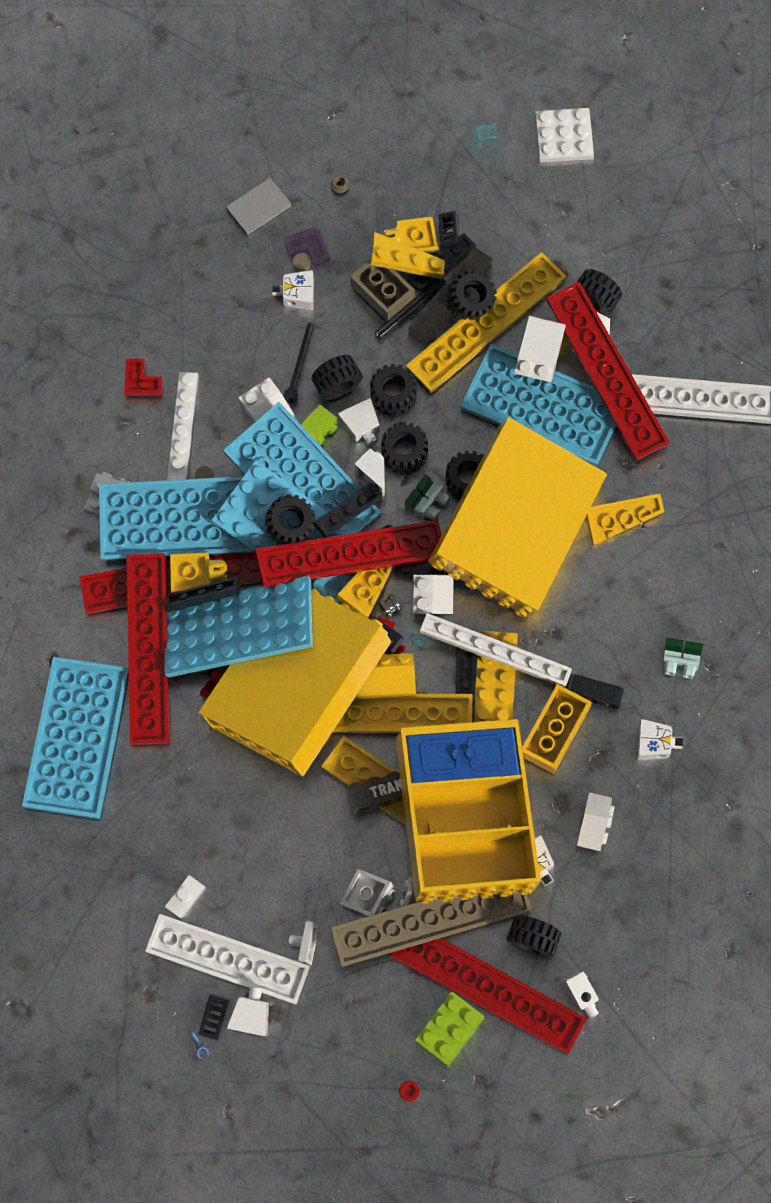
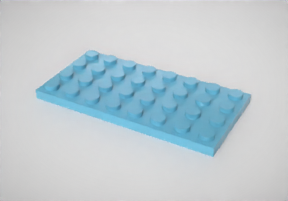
M491 344L460 405V409L499 426L510 417L597 467L616 428V424L595 387L557 371L554 372L551 382L515 374L519 355Z
M277 402L223 450V453L244 475L255 460H257L327 512L360 490L280 402ZM374 504L345 525L356 533L361 532L381 514V511Z
M255 460L211 522L254 553L255 549L285 544L277 543L278 540H273L271 538L272 535L267 533V526H265L266 513L271 504L278 500L279 497H286L287 494H291V497L298 495L299 499H306L305 502L307 504L310 503L312 506L311 510L315 512V521L328 512ZM283 511L279 515L280 523L284 528L295 530L300 527V518L295 512ZM344 525L328 537L356 532ZM314 526L304 541L320 539L323 536ZM358 572L312 579L311 588L317 590L323 597L330 596L336 603L341 605L342 602L337 599V594Z
M244 476L99 484L101 560L127 559L126 555L165 553L166 557H170L172 554L207 552L209 555L251 553V550L211 522Z
M309 576L295 578L294 581L284 584L280 583L276 586L264 588L259 586L241 590L240 594L233 597H226L178 611L167 612L165 675L173 677L313 647L311 579Z
M53 657L22 803L23 808L100 819L129 677L128 668Z

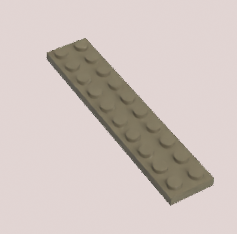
M520 892L512 893L511 896L501 897L500 894H495L490 898L473 896L470 900H461L460 897L453 898L452 901L441 902V899H437L431 903L422 904L420 901L330 927L340 967L511 918L515 915L531 912L532 909L528 895H520Z

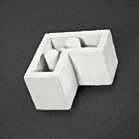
M589 792L577 846L600 851L602 844L606 845L608 833L605 830L606 827L610 828L615 807L611 806V797Z

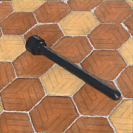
M312 322L307 324L290 386L283 394L284 399L289 404L297 403L298 391L296 389L314 329V323Z

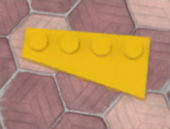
M374 232L370 265L438 279L443 278L445 260Z
M661 494L590 507L587 518L593 546L664 513Z
M394 566L358 572L337 594V599L349 606L354 612L360 611L368 618Z

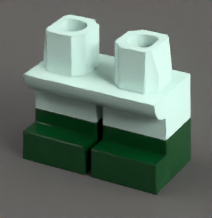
M425 474L417 484L416 489L414 488L405 500V509L422 519L427 517L431 520H436L440 510L435 508L434 505L439 503L445 507L450 501V496L443 491V486L437 485Z
M667 637L662 664L665 665V675L675 676L677 667L684 669V678L693 679L695 671L699 667L703 644L686 641L683 649L684 640Z

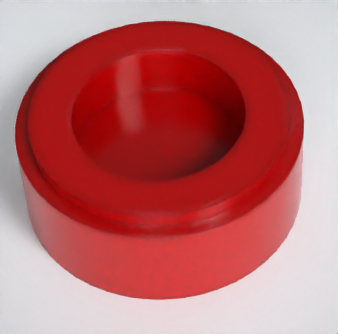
M414 1081L403 1082L399 1088L400 1097L406 1102L415 1101L419 1096L418 1085Z

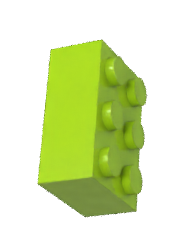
M451 992L415 1039V1044L448 1068L482 1023L484 1015Z

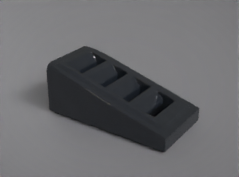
M451 211L438 214L441 248L459 245V215L457 212ZM454 238L452 241L445 242L447 239Z
M215 994L209 995L199 1035L218 1040L230 1001L229 998ZM212 1002L221 1003L223 1007L212 1005ZM210 1009L221 1012L220 1016L209 1013ZM208 1018H212V1019L219 1020V1021H218V1024H217V1023H213V1022L207 1021V1019H208ZM205 1025L217 1028L216 1032L205 1029Z

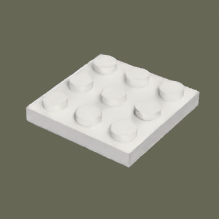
M589 108L535 112L540 163L594 159Z

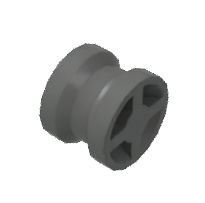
M392 594L388 595L386 600L378 602L381 610L388 618L395 611L399 612L401 610L400 604Z

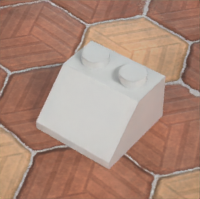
M370 448L354 464L355 477L365 486L371 483L382 496L380 500L384 501V458L378 451L374 452Z
M414 575L413 614H453V578L449 575Z

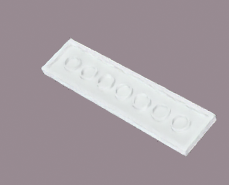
M632 374L654 414L771 424V386Z
M162 914L158 916L145 950L148 954L248 989L251 986L262 988L263 994L294 1005L298 1003L310 966Z

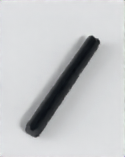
M444 278L436 280L376 330L375 336L379 340H383L447 286L446 280Z

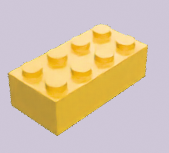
M557 684L522 746L523 758L555 774L588 714L592 702Z

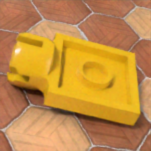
M432 217L396 221V228L383 231L384 236L425 253H437L439 251Z
M208 552L170 555L171 593L227 579V575H225L227 566L224 560H211Z

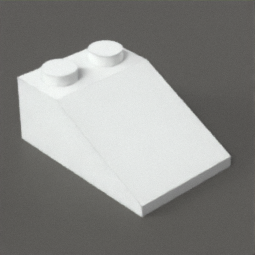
M529 316L515 374L551 382L566 324Z
M267 378L238 397L240 407L252 423H255L277 402H280L297 420L281 392L270 378Z

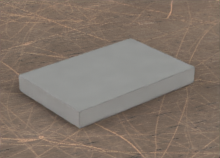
M269 178L226 206V209L248 236L290 208L291 203L274 181Z

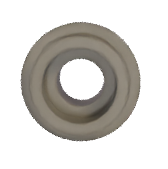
M342 175L335 176L331 181V188L336 193H343L349 188V181Z

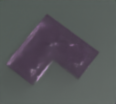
M318 226L283 238L290 256L308 251L313 266L330 260L329 252Z

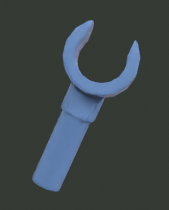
M195 1032L191 1033L190 1035L198 1049L197 1056L202 1059L199 1055L201 1049H205L209 1055V1050L203 1047Z

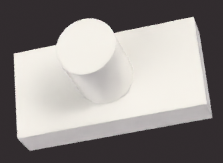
M188 875L165 908L182 920L203 892L205 886Z
M306 921L303 936L291 935L289 938L290 947L300 948L298 961L306 965H312L319 926L310 921Z

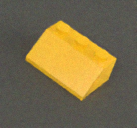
M413 653L383 654L357 694L358 699L416 696Z

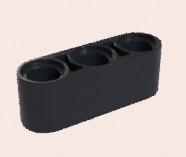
M576 674L570 675L566 689L591 701L593 704L611 709L620 708L624 689L619 686Z

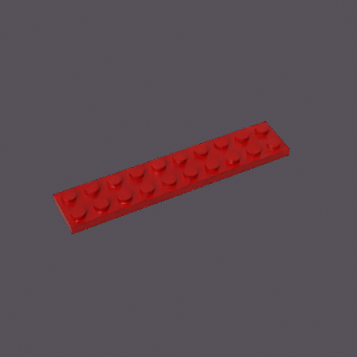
M578 281L547 297L546 301L558 323L566 324L564 333L635 460L638 461L669 445L670 442L581 283Z
M438 520L258 548L255 549L254 553L262 587L264 588L291 582L295 578L309 576L312 580L428 561L442 533Z
M255 553L209 555L211 560H224L227 566V571L225 572L227 579L238 576L241 581L240 586L261 582ZM170 559L166 560V594L171 593ZM127 567L79 576L86 615L127 607Z
M165 553L126 555L130 745L170 744L168 677L165 675V650L167 649V610L165 608L166 556Z
M442 938L391 952L390 954L391 958L567 1055L587 1019Z

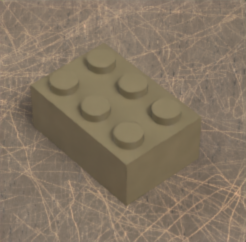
M370 259L350 276L351 286L388 321L415 299V290L395 270L370 265Z

